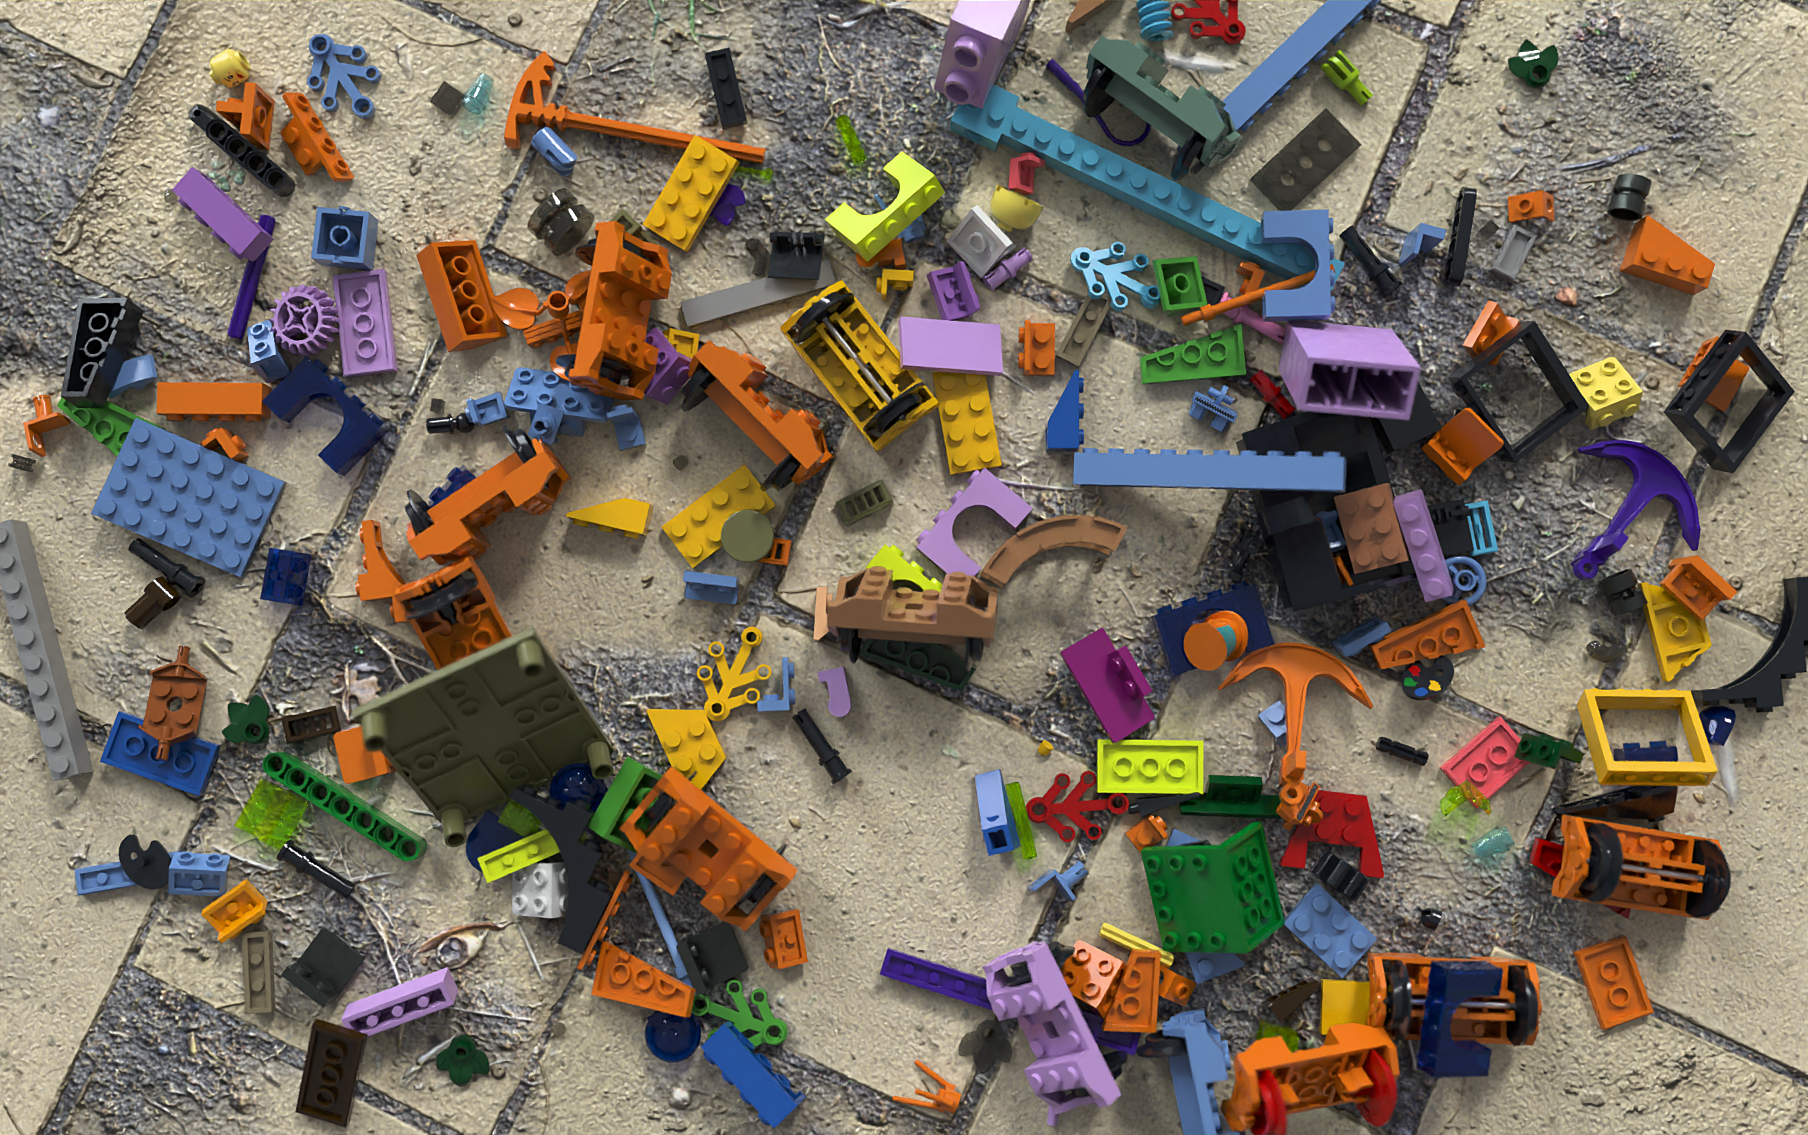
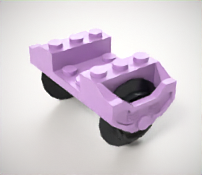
M1034 941L1024 947L1016 948L998 956L982 967L986 974L987 997L992 1005V1010L997 1015L999 1021L1017 1017L1018 1023L1029 1041L1031 1050L1037 1058L1034 1063L1024 1069L1029 1085L1039 1098L1052 1107L1055 1114L1064 1113L1077 1106L1097 1103L1098 1107L1108 1106L1121 1096L1115 1080L1122 1074L1123 1069L1121 1066L1126 1062L1128 1054L1125 1051H1114L1101 1055L1058 968L1059 964L1074 954L1075 947H1062L1059 942L1046 944L1045 941ZM1011 965L1012 973L1007 976L1004 967Z

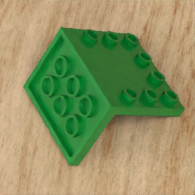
M1252 822L1220 845L1145 847L1140 850L1164 951L1248 953L1285 924L1262 822Z

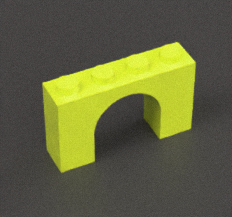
M900 152L883 167L893 186L900 190L897 198L888 208L873 215H861L846 203H843L825 219L835 235L867 262L945 194L936 176L904 152Z

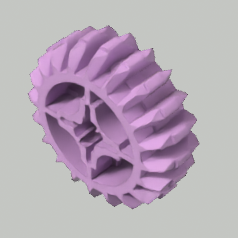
M299 285L298 288L293 286L289 287V292H281L282 300H274L277 307L270 309L274 313V318L269 319V321L275 325L270 331L277 334L274 340L281 343L283 349L289 350L292 354L296 355L320 354V349H328L327 341H335L332 333L339 332L335 327V323L341 321L334 316L339 312L336 307H333L335 301L329 298L325 291L319 290L314 286ZM303 302H313V305L310 307L306 306L304 308L301 306ZM304 333L309 336L304 340L296 338L298 334Z

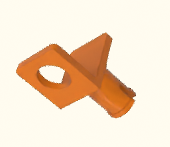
M38 395L40 401H38L37 396L32 399L37 418L24 422L23 425L28 449L40 457L46 456L42 433L69 425L70 419L58 412L53 413L51 397L49 395ZM33 436L37 441L38 447L35 445L33 441Z

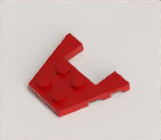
M1318 790L1313 801L1320 803L1319 809L1323 813L1320 823L1311 822L1310 826H1305L1303 823L1297 824L1288 840V846L1279 860V865L1305 869L1308 841L1360 847L1358 870L1365 876L1384 878L1367 796Z

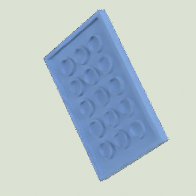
M135 418L91 514L229 573L243 577L287 482Z

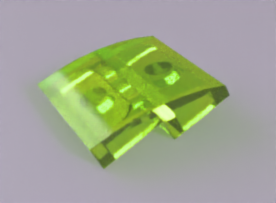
M261 777L234 826L259 837V841L281 850L292 835L309 803Z

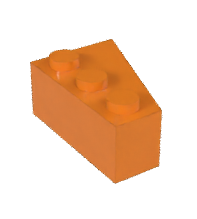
M1647 215L1634 223L1620 271L1695 295L1708 288L1715 263Z

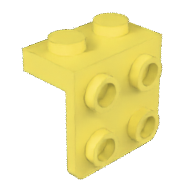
M1616 358L1604 359L1569 374L1589 405L1585 423L1590 430L1600 426H1607L1612 421L1622 417L1632 416L1639 410L1643 391Z

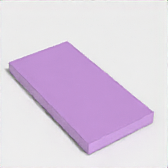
M385 269L332 275L336 308L339 310L337 318L341 320L338 322L344 377L352 378L398 372L387 271Z
M913 317L899 318L901 369L993 376L1002 375L1003 362L999 324Z

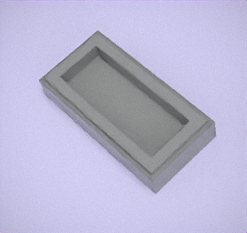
M1516 224L1512 225L1489 272L1511 283L1515 281L1537 235Z

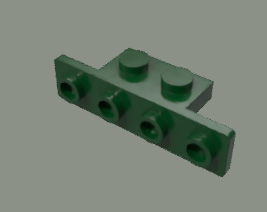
M1208 775L1205 793L1203 792L1197 799L1179 803L1181 815L1283 819L1275 812L1282 802L1280 796L1261 795L1263 787L1262 777Z

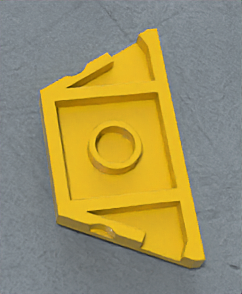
M1647 582L1637 583V587L1642 589L1648 602L1643 605L1662 681H1671L1675 678L1674 675L1682 668L1688 667L1695 661L1696 656L1703 654L1712 646L1705 618L1697 620L1663 587L1651 585Z
M680 709L646 710L671 766L686 777L697 771L698 773L690 782L701 790L727 758L705 711Z

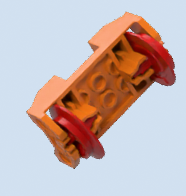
M1356 1023L1337 1024L1329 1027L1323 1046L1305 1051L1298 1050L1294 1053L1290 1052L1281 1036L1256 1040L1245 1052L1236 1054L1234 1060L1236 1082L1231 1098L1222 1100L1220 1110L1232 1131L1250 1130L1253 1135H1286L1287 1115L1349 1102L1355 1103L1359 1113L1369 1124L1376 1127L1384 1126L1390 1121L1397 1102L1395 1080L1399 1077L1396 1046L1383 1027L1373 1028Z

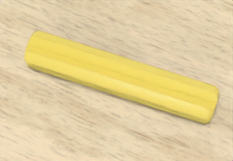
M1103 923L1100 928L1099 935L1102 938L1130 951L1132 949L1159 950L1161 952L1160 965L1169 968L1174 961L1172 953L1166 952L1108 923Z

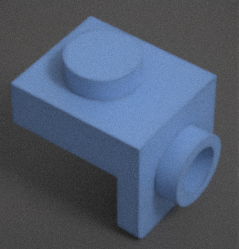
M500 392L477 400L472 398L466 400L468 405L465 408L466 416L470 423L473 422L480 428L510 418L504 405L502 393Z
M1321 511L1315 514L1316 517L1321 516L1331 552L1345 549L1346 541L1336 523L1338 518L1337 511Z
M1278 700L1258 714V717L1273 735L1277 745L1282 747L1286 744L1285 706Z

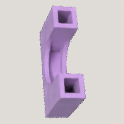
M986 468L981 472L976 470L969 477L967 482L970 485L964 492L959 489L951 498L950 502L953 505L946 512L942 509L934 518L933 522L936 525L930 532L925 529L916 539L919 543L916 549L945 574L963 572L966 575L975 577L981 570L979 565L957 547L953 539V523L962 512L970 508L987 509L1015 530L1033 509Z

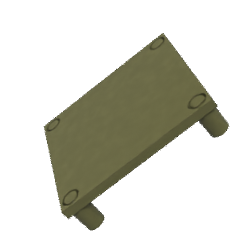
M533 627L352 710L354 720L362 729L365 749L371 752L381 751L442 824L445 844L449 847H459L466 842L467 836L464 821L511 800L509 797L514 787L518 785L522 787L523 784L537 788L587 764L590 765L592 775L596 779H606L613 773L610 754L614 752L612 743Z

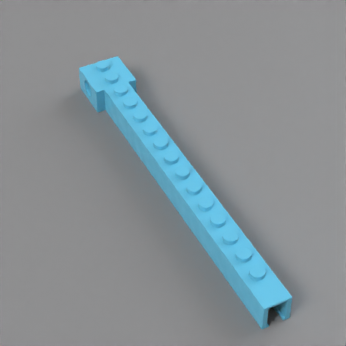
M993 85L982 109L971 104H958L950 120V131L994 152H996L1001 143L1019 153H1035L1036 157L1046 160L1045 165L1237 257L1256 263L1261 268L1287 280L1315 270L1313 258L1305 248L1292 243L1261 244L1260 222L1018 108L1020 97L996 85ZM1333 258V260H1330V264H1333L1335 269V285L1345 263Z

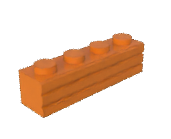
M584 308L569 313L565 317L568 337L573 336V333L581 331ZM556 318L523 329L528 346L534 349L542 347L547 342H557L559 338L563 337L560 319Z

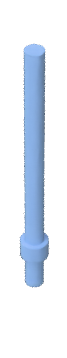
M627 850L632 861L637 853ZM636 871L676 966L674 968L678 979L681 978L683 983L694 988L676 948L678 943L653 883Z

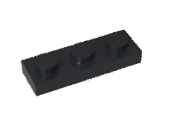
M730 48L704 53L722 129L748 124Z

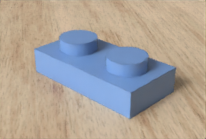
M1375 616L1331 643L1335 651L1345 657L1354 656L1362 650L1361 648L1382 640L1384 635L1391 632V629L1386 621Z

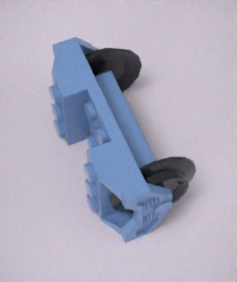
M1204 1008L1176 1014L1170 1017L1169 1021L1162 1023L1161 1030L1146 1035L1145 1043L1138 1046L1136 1053L1138 1056L1145 1058L1168 1057L1183 1135H1246L1245 1130L1232 1131L1224 1116L1219 1115L1213 1082L1228 1080L1227 1071L1232 1070L1227 1040L1221 1041L1219 1031L1205 1016Z

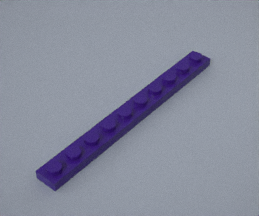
M889 947L887 948L880 975L992 1010V1005L987 997L986 978ZM1079 1008L1095 1043L1135 1055L1141 1032L1103 1031L1101 1028L1104 1022L1103 1018L1095 1015L1093 1012Z

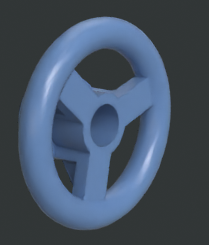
M1457 555L1447 558L1445 562L1452 577L1454 587L1452 596L1441 599L1451 605L1460 600L1458 598L1462 591H1469L1478 583L1475 593L1471 597L1463 599L1467 601L1468 606L1476 603L1486 589V575L1483 568L1477 561L1467 556ZM1453 564H1467L1474 569L1477 575H1474L1469 570L1457 571ZM1460 577H1463L1465 580L1463 586L1459 583Z

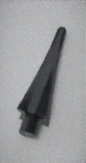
M1194 792L1173 796L1138 797L1136 799L1137 803L1129 804L1128 811L1130 815L1140 813V817H1144L1172 805L1197 799L1201 794Z

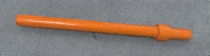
M1330 264V270H1334L1335 273L1333 264ZM1315 270L1213 306L1211 304L1202 306L1196 312L1181 316L1182 324L1187 326L1201 320L1207 322L1215 319L1216 315L1262 300L1265 290H1290L1308 284L1313 280Z

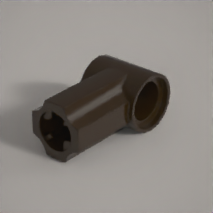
M163 576L158 577L145 587V594L124 612L125 618L138 629H143L162 611H166L177 604L181 599V595Z

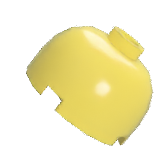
M997 184L990 200L992 215L999 221L997 226L1009 232H1012L1013 228L1023 230L1032 226L1044 208L1037 202L1017 192H1010L1008 188Z

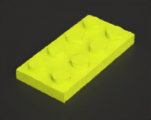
M1097 739V792L1173 794L1199 792L1203 794V741L1121 739L1116 743H1112L1110 739Z

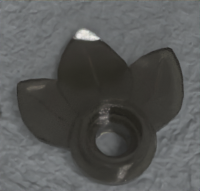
M984 1020L978 1025L976 1031L964 1035L959 1044V1055H973L976 1067L983 1074L992 1068L997 1059L1009 1063L1012 1056V1048L1010 1042L1002 1036L1001 1026L994 1020ZM986 1029H992L994 1035L986 1037L984 1032Z

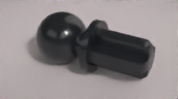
M465 412L458 414L455 419H452L451 414H447V417L428 418L426 420V429L429 434L449 432L451 435L454 434V429L462 433H469L475 427L473 422H469Z

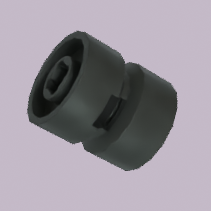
M1621 174L1617 176L1613 191L1615 195L1611 197L1607 213L1616 219L1625 221L1642 219L1646 206L1644 200L1649 195L1652 181L1637 174Z
M1631 568L1617 572L1598 582L1604 595L1610 596L1611 599L1608 603L1615 616L1628 613L1648 603L1642 589L1636 588L1638 581ZM1626 591V592H1627V596L1621 597V596H1620V593H1623V592Z

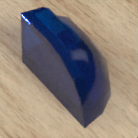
M1723 705L1710 706L1699 713L1707 741L1710 745L1724 746L1735 724V710Z

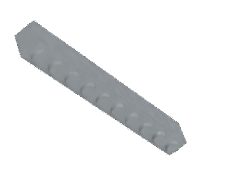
M11 519L0 522V585L53 781L67 780L94 772L27 522Z

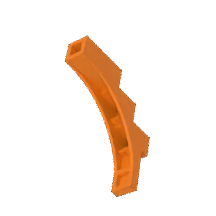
M374 520L362 521V528L359 534L362 544L365 545L366 554L363 555V565L368 570V573L358 575V581L355 584L357 596L360 597L361 601L365 602L393 599V603L390 604L392 618H395L396 623H409L410 621L405 618L402 606L394 596L396 589L407 583L396 572L384 551L380 522Z

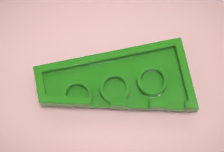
M62 397L57 405L76 423L89 431L96 440L109 448L115 456H118L135 418L166 430L107 400L104 408H78Z

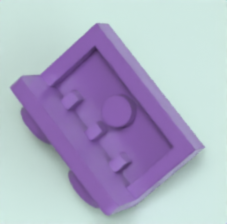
M964 261L956 263L953 267L931 271L926 275L942 320L956 321L969 318L980 310L979 298L974 291L970 272L966 269Z

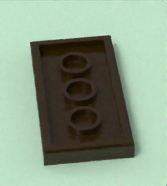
M316 1018L312 1023L295 1112L345 1128L347 1127L351 1119L368 1034Z

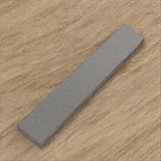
M828 259L821 262L819 280L765 277L680 303L687 327L691 328L820 291L835 284L836 280L830 260Z

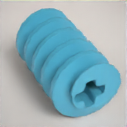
M1137 0L1138 17L1141 19L1139 21V27L1142 29L1140 32L1141 38L1146 41H1163L1172 38L1174 33L1166 31V29L1172 27V22L1164 21L1171 16V12L1163 11L1170 6V3L1162 0Z

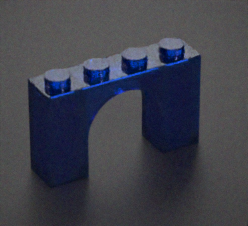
M306 356L262 402L281 420L290 423L313 400L320 397L335 398L343 410V425L337 436L318 456L337 474L345 476L388 431L382 426L385 423L383 419L375 412L371 414L364 409L366 403L356 394L351 396L345 390L348 386L337 376L332 378L327 373L329 368L317 358L314 361Z
M1246 581L1231 585L1232 591L1223 594L1221 589L1206 593L1207 599L1197 601V598L1193 597L1181 601L1182 607L1172 609V606L1168 605L1156 609L1157 614L1151 616L1170 676L1197 669L1185 654L1184 637L1194 619L1205 610L1232 611L1243 618L1248 629V642L1244 652H1251L1275 644L1255 584L1247 586Z
M1431 961L1419 1053L1417 1055L1418 1069L1433 1078L1488 1076L1492 1050L1475 1040H1453L1450 1033V1023L1453 1013L1466 999L1471 997L1500 996L1503 969L1487 961Z

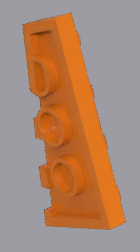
M1463 599L1384 636L1382 640L1376 643L1368 644L1380 669L1486 647L1467 601Z
M602 941L591 995L682 1017H690L695 995L694 988L612 943Z

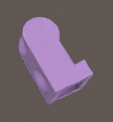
M844 667L818 672L819 682L827 681L830 695L828 702L830 713L836 717L847 715L851 710V699Z

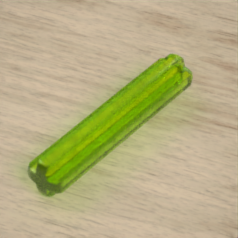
M1011 782L1006 784V790L1021 845L1022 856L1025 860L1037 857V852L1020 783Z

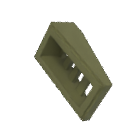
M883 479L836 502L846 526L893 504ZM876 489L879 490L884 500L880 503L874 493ZM869 493L874 506L869 507L864 497L865 494ZM857 498L860 499L865 509V511L861 513L855 502V499ZM848 502H850L854 510L855 516L853 517L850 516L845 506Z

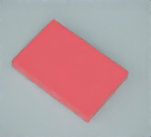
M1497 717L1445 762L1440 769L1474 808H1479L1530 762L1515 757L1521 739L1502 717Z

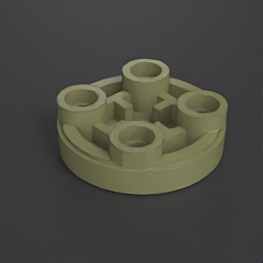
M742 510L732 514L725 521L721 530V543L726 553L733 559L742 563H753L763 559L770 553L774 543V530L769 520L761 513L753 510Z

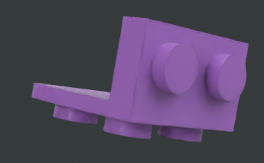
M652 328L646 335L645 342L658 348L659 353L655 375L644 393L646 396L667 405L690 378L687 374L690 370L689 364L692 359L677 352L661 330Z

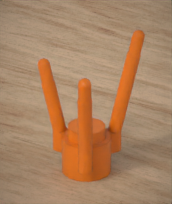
M915 1060L914 1064L945 1088H939L936 1095L919 1089L915 1090V1094L933 1100L934 1103L893 1096L892 1100L938 1110L942 1113L947 1111L954 1114L961 1098V1093L954 1091L956 1085L947 1082L919 1060Z

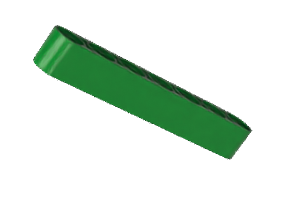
M275 752L268 754L264 758L262 767L267 775L399 859L413 861L426 853L427 843L420 835L291 753ZM278 757L283 762V767L280 771L275 766V761ZM300 771L305 775V781L302 785L297 780V775ZM322 785L327 789L325 799L319 794V788ZM344 799L350 805L347 813L341 808V802ZM365 813L369 814L372 818V823L369 827L363 823ZM387 827L391 828L394 832L392 841L388 840L385 836ZM410 841L416 845V853L414 855L410 854L407 850V844Z

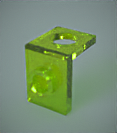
M1469 780L1464 781L1458 787L1454 786L1449 789L1445 797L1440 800L1441 813L1444 816H1447L1469 798L1487 815L1491 814L1492 811L1489 799Z

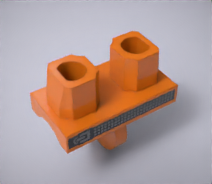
M1302 782L1298 784L1303 791V798L1297 805L1289 807L1281 802L1275 812L1286 820L1282 827L1288 831L1292 829L1294 824L1303 823L1305 826H1310L1311 822L1320 823L1323 813L1319 809L1320 803L1313 801L1320 788L1315 782L1309 786ZM1287 791V794L1295 799L1294 792Z

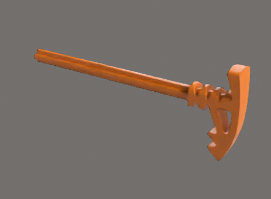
M543 51L529 65L518 82L509 108L504 133L506 146L518 150L521 149L520 124L529 125L532 121L535 127H542L545 123L546 127L554 129L557 125L559 131L562 132L566 128H574L681 149H687L694 137L691 134L569 111L568 106L561 105L557 109L555 103H549L545 107L542 87L553 85L546 71L556 70L546 51ZM531 86H533L534 105L525 103ZM698 136L734 159L763 164L765 161V148Z

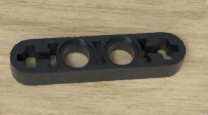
M1463 186L1457 196L1444 276L1445 285L1459 287L1464 278L1477 198V189Z

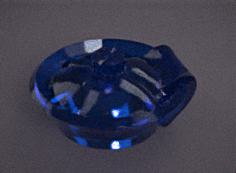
M578 763L567 765L555 774L550 784L549 794L551 797L561 801V806L564 808L569 800L575 801L576 798L590 803V809L596 812L608 789L603 779L593 777L590 766Z
M655 1011L651 1016L647 1017L645 1041L648 1049L656 1058L664 1062L677 1063L686 1060L697 1050L701 1039V1028L694 1014L691 1013L690 1017H682Z

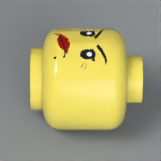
M226 49L210 60L212 70L209 71V74L217 85L223 84L225 87L232 89L249 78L251 66L240 51L237 50L235 52L232 49Z

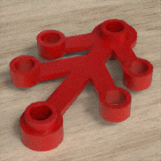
M1193 0L1200 8H1186L1182 3H1177L1172 7L1171 18L1174 21H1182L1183 19H1212L1218 25L1205 26L1201 21H1194L1188 31L1193 39L1221 37L1225 43L1234 45L1241 42L1245 36V26L1238 20L1239 0H1225L1228 3L1227 17L1220 11V0ZM1174 10H1182L1183 15H1176ZM1199 27L1201 33H1195L1193 28ZM1233 27L1237 29V33L1232 34L1229 31V28Z
M1084 771L1080 776L1079 783L1062 803H1052L1059 792L1070 785L1069 776L1059 773L1055 776L1053 785L1043 797H1034L1028 801L1025 812L1030 821L1048 824L1059 834V837L1064 842L1073 841L1075 831L1070 826H1064L1052 814L1064 813L1085 831L1089 839L1096 840L1102 834L1101 828L1097 824L1089 822L1079 812L1109 809L1114 814H1122L1128 809L1129 801L1122 793H1112L1107 799L1078 801L1089 787L1095 785L1097 780L1093 772ZM1086 774L1093 776V781L1090 784H1086L1083 780ZM1061 776L1067 779V783L1064 786H1059L1057 783L1058 778ZM1115 798H1120L1122 802L1118 808L1112 805V801ZM1036 805L1043 807L1042 814L1036 815L1034 813ZM1091 827H1096L1098 829V834L1096 836L1089 835V829ZM1065 829H1069L1072 832V836L1069 839H1065L1062 836Z

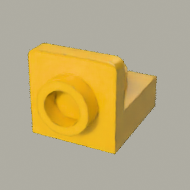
M883 269L882 277H877L876 292L881 293V300H887V286H892V289L907 290L908 287H913L914 271Z
M672 328L662 332L677 352L691 359L697 353L700 334Z

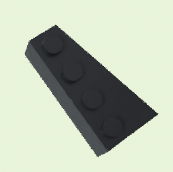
M128 298L78 299L61 392L63 399L78 408H104L144 310Z

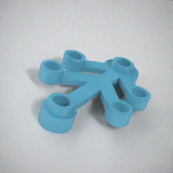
M1114 242L1110 248L1094 252L1085 247L1077 248L1072 252L1070 257L1071 265L1075 271L1083 273L1088 286L1087 293L1090 298L1100 299L1105 291L1104 285L1096 280L1094 274L1096 272L1104 280L1111 298L1110 305L1115 311H1123L1128 303L1127 297L1120 293L1117 284L1140 295L1141 304L1148 309L1156 308L1161 302L1157 286H1145L1123 275V273L1135 270L1138 272L1144 271L1149 263L1146 255L1137 254L1133 260L1106 266L1099 261L1110 258L1115 260L1121 259L1126 252V247L1123 243ZM1114 248L1119 249L1121 253H1116ZM1080 257H1084L1088 261H1083ZM1137 260L1142 261L1144 265H1139ZM1092 288H1097L1100 293H1095ZM1115 300H1120L1123 305H1118Z

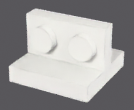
M978 205L968 212L947 239L950 246L980 278L987 275L999 260L1010 254L1016 247L1009 237L997 227Z

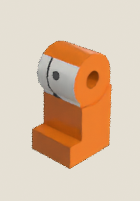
M901 238L892 240L868 262L856 253L858 267L864 272H872L877 267L895 264L896 270L906 269Z

